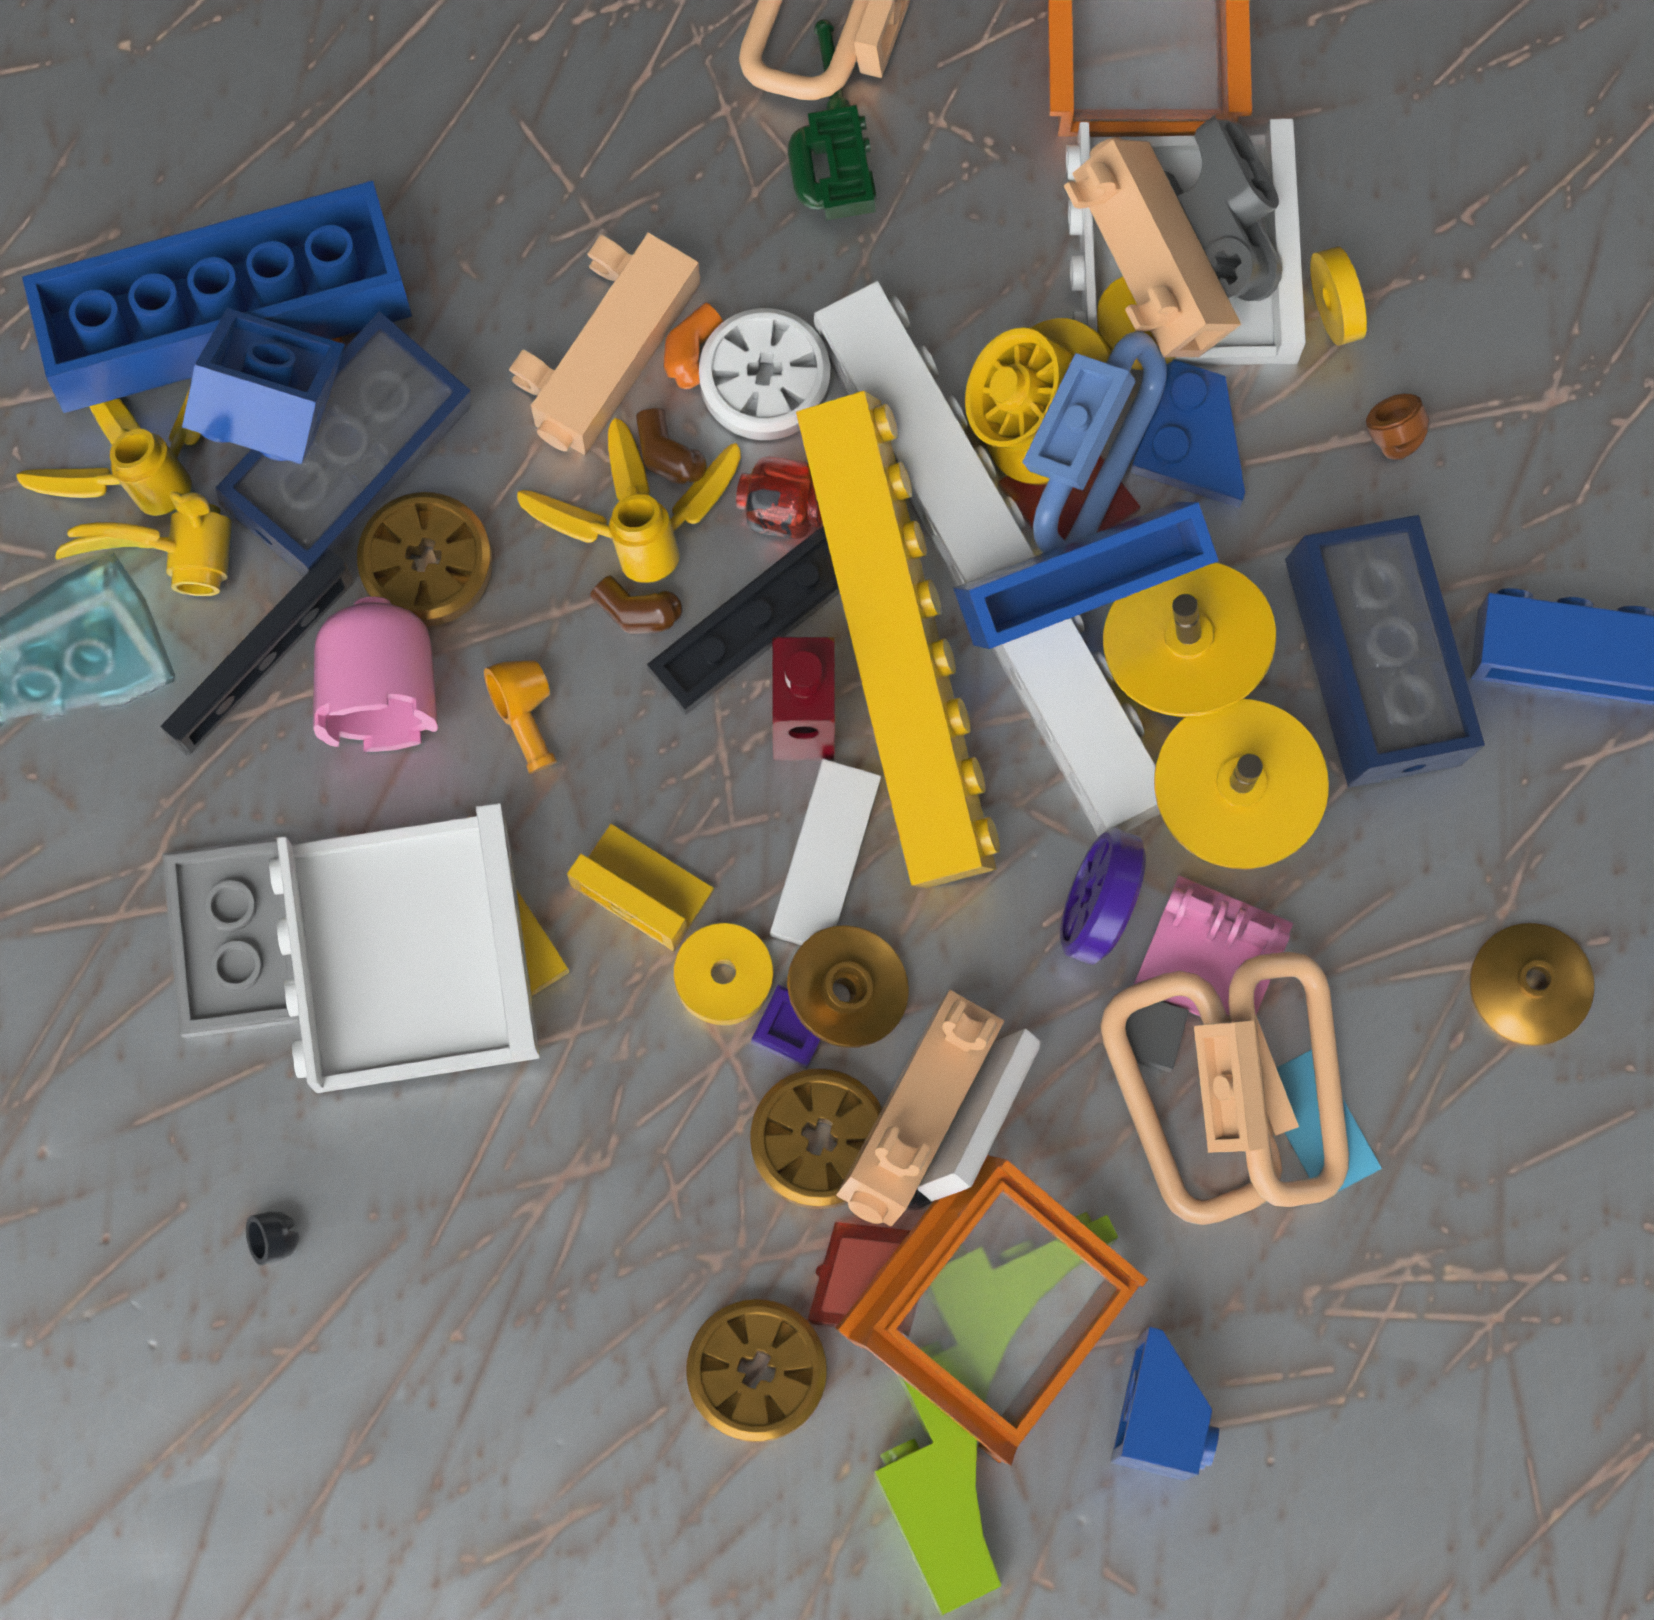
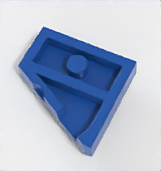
M1177 360L1167 364V379L1163 395L1139 444L1130 473L1237 508L1241 507L1245 496V487L1226 376Z

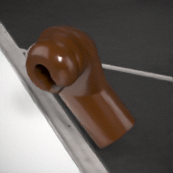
M651 408L636 414L643 462L649 471L672 483L681 485L687 481L697 482L704 476L707 464L702 452L696 449L690 450L687 446L669 439L665 410Z
M612 575L602 579L590 593V597L624 632L631 635L666 631L673 626L674 622L681 617L683 612L682 603L673 592L661 591L658 594L631 596Z

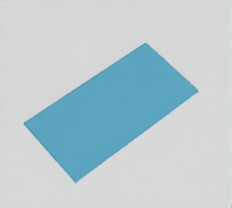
M1312 1050L1277 1067V1071L1299 1125L1298 1128L1287 1131L1285 1134L1309 1178H1314L1321 1173L1324 1166V1152ZM1344 1099L1343 1105L1349 1148V1170L1344 1184L1337 1192L1382 1169Z

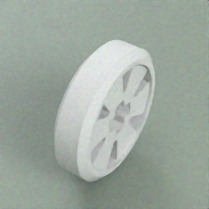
M773 308L746 310L722 322L707 339L699 362L700 390L710 413L729 431L755 440L784 438L800 431L796 411L825 403L830 387L829 355L819 334L800 317L787 311ZM760 363L773 364V373L781 372L782 374L781 376H771L770 384L762 386L757 384V375L748 376V373L758 372Z

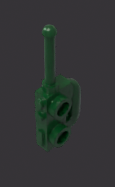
M827 19L817 21L814 27V33L818 35L824 72L830 65L835 52L832 36L834 27ZM841 88L829 96V101L826 104L827 110L807 113L809 125L798 128L791 135L788 142V159L795 194L805 207L812 210L824 209L826 221L876 212V189L872 170L869 171L866 153L871 152L869 137L863 138L862 131L867 130L865 115L859 116L857 105H849V101L844 98ZM813 151L814 155L824 153L827 155L830 177L819 179L820 183L816 182L811 154Z

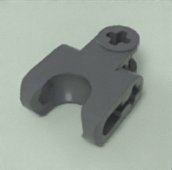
M1215 114L1197 128L1194 136L1202 158L1201 173L1195 185L1185 192L1173 174L1167 171L1164 172L1227 297H1238L1244 301H1261L1268 298L1277 289L1282 276L1280 257L1260 222L1263 217L1278 207L1279 198L1266 169L1242 125L1224 114Z

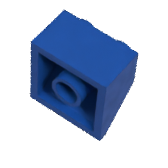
M227 308L195 363L182 428L199 432L205 438L215 442H231L260 451L264 456L273 460H289L302 464L317 435L345 344Z
M1149 1327L1137 1338L1110 1463L1186 1481L1199 1475L1200 1469L1204 1470L1205 1466L1211 1467L1218 1444L1219 1428L1209 1426L1212 1408L1161 1329Z

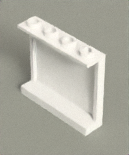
M1269 119L1265 134L1248 135L1279 198L1278 207L1260 220L1275 251L1280 257L1282 276L1279 285L1268 298L1261 301H1244L1238 297L1228 298L1241 325L1200 357H1176L1174 360L1193 366L1298 364L1306 339L1293 119ZM1080 122L1076 144L1066 145V179L1075 180L1072 173L1090 158V151L1100 142L1113 137H1089V122ZM1194 136L1120 137L1123 140L1149 142L1163 170L1173 174L1185 192L1189 191L1197 182L1202 169V158ZM1069 199L1068 233L1069 235H1079L1080 255H1071L1070 286L1071 291H1081L1082 311H1073L1072 319L1090 326L1097 332V306L1100 297L1112 282L1123 275L1089 207L1075 208Z
M501 803L476 807L477 816L294 845H291L286 836L276 838L279 857L269 858V871L274 894H284L286 917L277 919V935L282 955H291L294 978L284 980L285 998L290 1017L299 1016L302 1040L292 1041L293 1062L297 1078L307 1077V1084L316 1093L540 1058L507 818Z

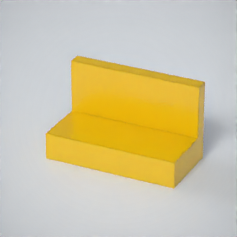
M613 824L609 825L589 857L580 853L567 873L572 888L672 951H675L714 892L713 887Z

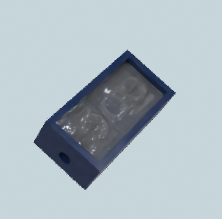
M379 311L344 348L317 435L303 463L298 464L289 460H273L264 456L260 451L251 449L215 487L219 505L304 577L330 549L337 554L464 416L470 409L471 390Z
M1414 515L1305 535L1286 557L1285 562L1348 788L1462 766L1482 749L1485 743L1420 516Z

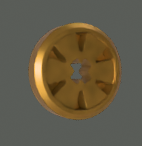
M416 492L391 500L377 510L370 518L359 539L357 567L362 584L369 597L385 598L392 605L402 607L414 613L426 626H436L459 618L468 612L482 597L492 572V551L483 524L465 504L440 493ZM425 547H433L435 558L441 559L439 563H428L425 572L416 571L417 567L414 560L409 559L411 554L421 555Z
M824 1068L807 1069L783 1078L764 1095L753 1116L750 1144L752 1157L758 1173L775 1194L794 1205L809 1209H829L847 1204L848 1202L839 1198L836 1194L880 1114L882 1106L863 1083L840 1071ZM819 1122L831 1126L830 1138L837 1142V1145L831 1152L823 1147L821 1155L811 1154L808 1151L809 1140L802 1135L803 1131L808 1126L816 1130Z
M764 1299L738 1301L714 1313L696 1333L688 1352L686 1364L688 1389L696 1408L703 1418L713 1428L728 1437L756 1443L777 1440L800 1428L818 1407L825 1389L827 1376L825 1351L818 1334L811 1324L792 1308ZM758 1353L765 1354L770 1358L767 1368L775 1370L774 1378L771 1382L760 1380L756 1389L749 1388L743 1384L746 1374L738 1372L739 1364L743 1359L753 1361Z

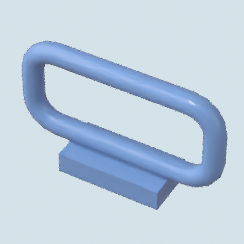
M1143 331L1126 334L1115 345L1106 363L1075 353L1022 463L1030 472L1049 478L1037 505L1033 521L1034 539L1042 553L1097 533L1159 405L1167 379V363L1155 341ZM1137 358L1143 368V376L1138 393L1070 533L1064 540L1058 533V522L1062 509L1073 487L1080 490L1084 489L1136 382L1129 371Z

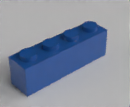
M1176 502L964 583L953 589L973 645L992 649L1219 560L1199 502Z
M1514 588L1500 589L1496 594L1489 593L1477 613L1470 679L1654 705V611L1642 606H1622L1617 611L1593 608L1594 603L1592 601L1579 597H1564L1558 599L1557 602L1533 599L1531 592Z

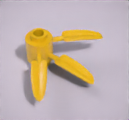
M189 390L169 434L170 447L161 436L151 433L146 429H141L131 412L121 399L118 398L89 406L99 426L112 445L110 449L112 473L108 468L32 469L17 473L18 481L25 488L38 493L74 498L101 497L106 493L107 485L121 484L139 509L145 514L159 516L172 512L176 508L170 493L175 491L183 495L189 493L192 486L191 477L178 460V456L184 443L193 445L201 436L199 432L182 428Z
M614 418L608 429V450L614 487L619 502L613 509L609 525H606V518L599 514L528 490L517 492V499L521 508L538 521L558 532L586 543L594 542L598 538V534L612 538L623 573L628 578L637 582H655L667 577L678 565L680 553L674 531L684 520L690 524H696L710 511L733 478L741 460V451L737 443L726 447L708 466L704 476L699 481L694 482L672 508L674 515L670 519L665 507L649 496L650 488L645 468L632 433L622 420Z
M172 491L170 497L176 510L179 512L171 515L169 537H160V533L156 529L127 523L94 522L80 524L67 530L69 537L80 538L62 544L56 550L55 558L58 560L85 552L109 548H155L168 552L166 574L172 577V590L191 596H213L220 593L221 582L225 581L228 577L232 521L228 517L221 515V509L216 505L209 504L203 495L195 492L182 495Z

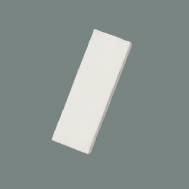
M822 759L772 924L771 937L802 945L816 932L838 926L881 783V775Z
M1026 1028L993 1042L917 1188L930 1201L939 1200L972 1187L1040 1048L1041 1041Z

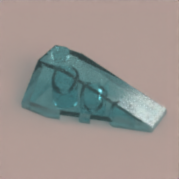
M114 552L59 578L0 617V727L3 726L6 719L43 714L44 719L64 716V712L67 709L97 704L100 705L101 710L122 707L175 681L174 670L146 598Z

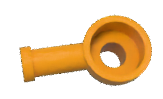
M535 660L505 661L485 668L484 679L492 703L502 720L506 724H510L528 763L526 768L529 774L539 772L557 762L555 755L549 752L531 713L550 695L546 676L538 662Z

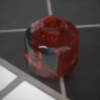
M766 456L758 460L751 474H741L736 492L737 509L745 510L746 520L752 531L760 534L800 539L807 536L812 527H821L823 521L808 462Z

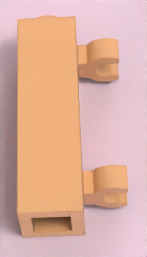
M1120 137L1106 139L1097 144L1090 151V158L1072 173L1076 182L1069 181L1064 187L1075 208L1089 207L1137 305H1129L1125 309L1135 330L1151 331L1163 357H1200L1239 327L1241 323L1150 143L1147 141L1123 140Z
M647 233L633 255L628 254L611 239L603 235L598 237L588 252V257L593 259L589 267L600 276L615 282L555 370L551 369L535 355L523 349L509 368L510 372L515 374L512 378L514 384L533 395H537L531 405L535 426L538 427V435L561 451H567L569 447H572L586 456L700 286L699 262L650 233Z
M948 991L934 1010L836 1196L848 1202L849 1209L855 1215L871 1223L880 1224L883 1222L892 1227L904 1213L1005 1020L954 991Z

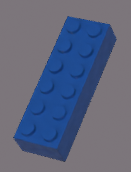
M373 180L22 276L45 375L63 413L192 378L195 363L227 308L329 340L361 331L379 311L391 322L413 317Z

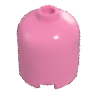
M365 597L355 601L354 605L348 606L327 618L317 633L314 649L313 729L318 739L334 747H339V737L363 740L365 752L393 751L422 743L421 731L425 729L432 732L438 730L432 645L427 627L418 616L407 609L392 605L385 598Z

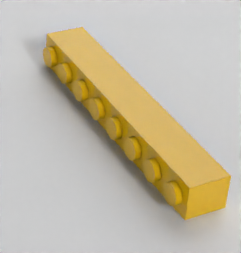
M864 390L796 411L911 886L931 888L997 870L993 854L1000 852L999 837L993 820L990 817L984 818L978 794L985 792L984 776L978 760L975 757L969 758L964 734L970 733V720L963 700L960 697L954 698L949 675L956 672L955 659L947 639L939 638L934 616L941 614V603L933 581L931 579L925 580L920 557L927 554L926 542L919 523L916 520H910L905 499L912 497V486L904 464L902 462L896 463L891 440L898 438V430L892 410L887 403L882 405L879 399Z

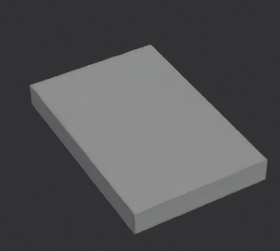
M277 839L162 853L180 1036L182 1038H191L300 1023L299 1016L290 1017L288 1013L284 980L294 978L291 955H282L277 935V919L286 917L284 894H274L269 871V858L279 857Z

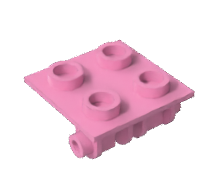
M1178 876L1134 984L1163 973L1175 971L1198 974L1212 984L1222 1001L1226 1014L1230 1015L1228 1004L1229 986L1235 971L1247 959L1262 954L1284 952L1290 938L1289 933L1293 923ZM1271 979L1261 980L1256 985L1254 990L1256 1015ZM1175 996L1163 1000L1166 1003L1187 1009L1190 1013L1200 1016L1196 1005L1188 997Z

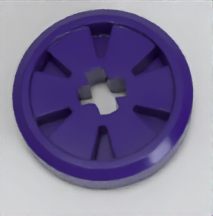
M1114 827L1101 834L1088 850L1074 878L1062 915L1060 942L1066 956L1089 965H1094L1104 959L1119 941L1136 905L1144 878L1146 851L1141 837Z

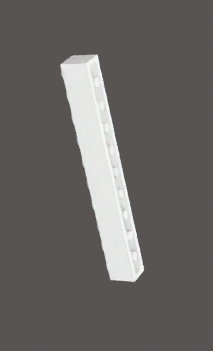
M876 281L815 312L814 329L824 342L830 364L847 394L851 395L865 390L879 399L882 405L887 403L891 408L898 430V438L891 440L896 463L902 462L904 464L912 486V497L907 498L956 586L1043 554L1038 547L1032 550L1021 530L1025 529L1026 525L1015 501L1010 496L1002 499L992 480L997 475L989 455L982 446L973 448L963 431L968 425L959 403L952 395L944 398L934 379L939 377V373L931 354L924 345L916 348L906 329L910 328V322L899 299L895 295L887 298L879 282ZM1077 615L994 647L992 650L1099 837L1114 827L1129 831L1160 814L1154 791V772L1159 755L1151 758L1139 738L1144 735V729L1137 713L1129 703L1120 705L1109 686L1114 683V678L1108 668L1106 659L1098 650L1093 653L1089 651L1080 635L1081 632L1085 631L1081 616Z

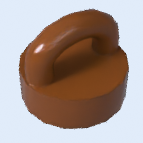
M1403 393L1388 397L1376 404L1366 418V425L1374 443L1380 446L1385 457L1391 460H1399L1414 453L1424 442L1430 420L1421 398L1414 394Z

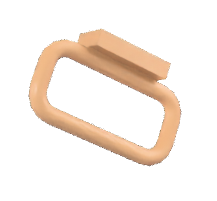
M758 0L741 44L739 63L742 72L752 85L757 88L800 100H819L833 95L845 85L852 73L855 62H858L860 73L882 78L910 0H854L830 65L825 72L814 77L776 70L764 64L762 55L783 0Z
M1280 952L1258 955L1245 960L1233 975L1229 986L1228 1001L1231 1022L1194 1026L1208 1153L1245 1151L1247 1169L1252 1185L1261 1198L1274 1206L1294 1207L1319 1203L1336 1194L1344 1184L1349 1170V1148L1330 988L1327 977L1319 964L1306 954ZM1296 977L1302 983L1306 996L1324 1166L1317 1177L1283 1182L1275 1175L1272 1164L1254 1007V990L1261 980Z
M1175 971L1163 973L1134 984L1114 995L1104 1009L1100 1028L1105 1050L1162 1198L1171 1212L1184 1221L1207 1225L1219 1223L1246 1213L1267 1201L1260 1197L1251 1182L1243 1187L1206 1200L1194 1198L1185 1188L1127 1037L1126 1022L1135 1011L1175 996H1184L1192 1000L1199 1011L1204 1025L1231 1021L1230 1015L1226 1014L1222 1001L1212 984L1198 974ZM1256 1016L1272 1164L1275 1175L1280 1180L1283 1168L1280 1151L1273 1135L1277 1136L1298 1128L1299 1125Z

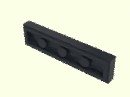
M824 526L816 530L646 664L649 673L685 715L772 647V638L785 637L840 593Z
M330 549L160 726L171 743L185 755L191 754L353 584L352 576L345 561Z

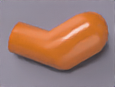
M707 302L673 328L665 340L663 368L669 378H675L676 384L681 389H691L700 383L698 361L700 345L723 322L717 311Z

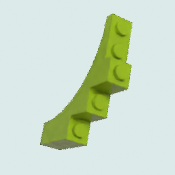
M1088 1212L1075 1216L1108 1246L1113 1245L1118 1239V1235L1108 1215L1094 1221L1091 1220ZM1058 1238L1036 1249L1031 1239L1014 1245L997 1255L1001 1265L992 1269L981 1246L967 1253L962 1243L926 1289L953 1346L943 1350L940 1341L937 1340L919 1349L984 1403L989 1383L1009 1339L1035 1303L1066 1274L1085 1262ZM898 1375L900 1383L930 1444L920 1449L914 1438L884 1452L880 1456L885 1466L876 1470L874 1476L940 1616L1001 1587L984 1539L976 1491L977 1440Z

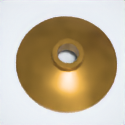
M1521 923L1500 930L1480 948L1470 972V993L1479 1016L1496 1034L1517 1044L1541 1046L1567 1037L1584 1021L1594 998V975L1587 956L1580 946L1567 934L1544 924ZM1538 970L1545 975L1547 986L1544 990H1535L1528 985L1526 980L1528 971Z
M840 925L816 932L796 951L788 971V994L797 1017L813 1035L835 1046L859 1048L882 1040L896 1028L907 1007L909 996L908 978L899 956L881 937L860 927ZM840 983L847 987L850 993V1000L848 1002H843L836 997L833 992V984Z

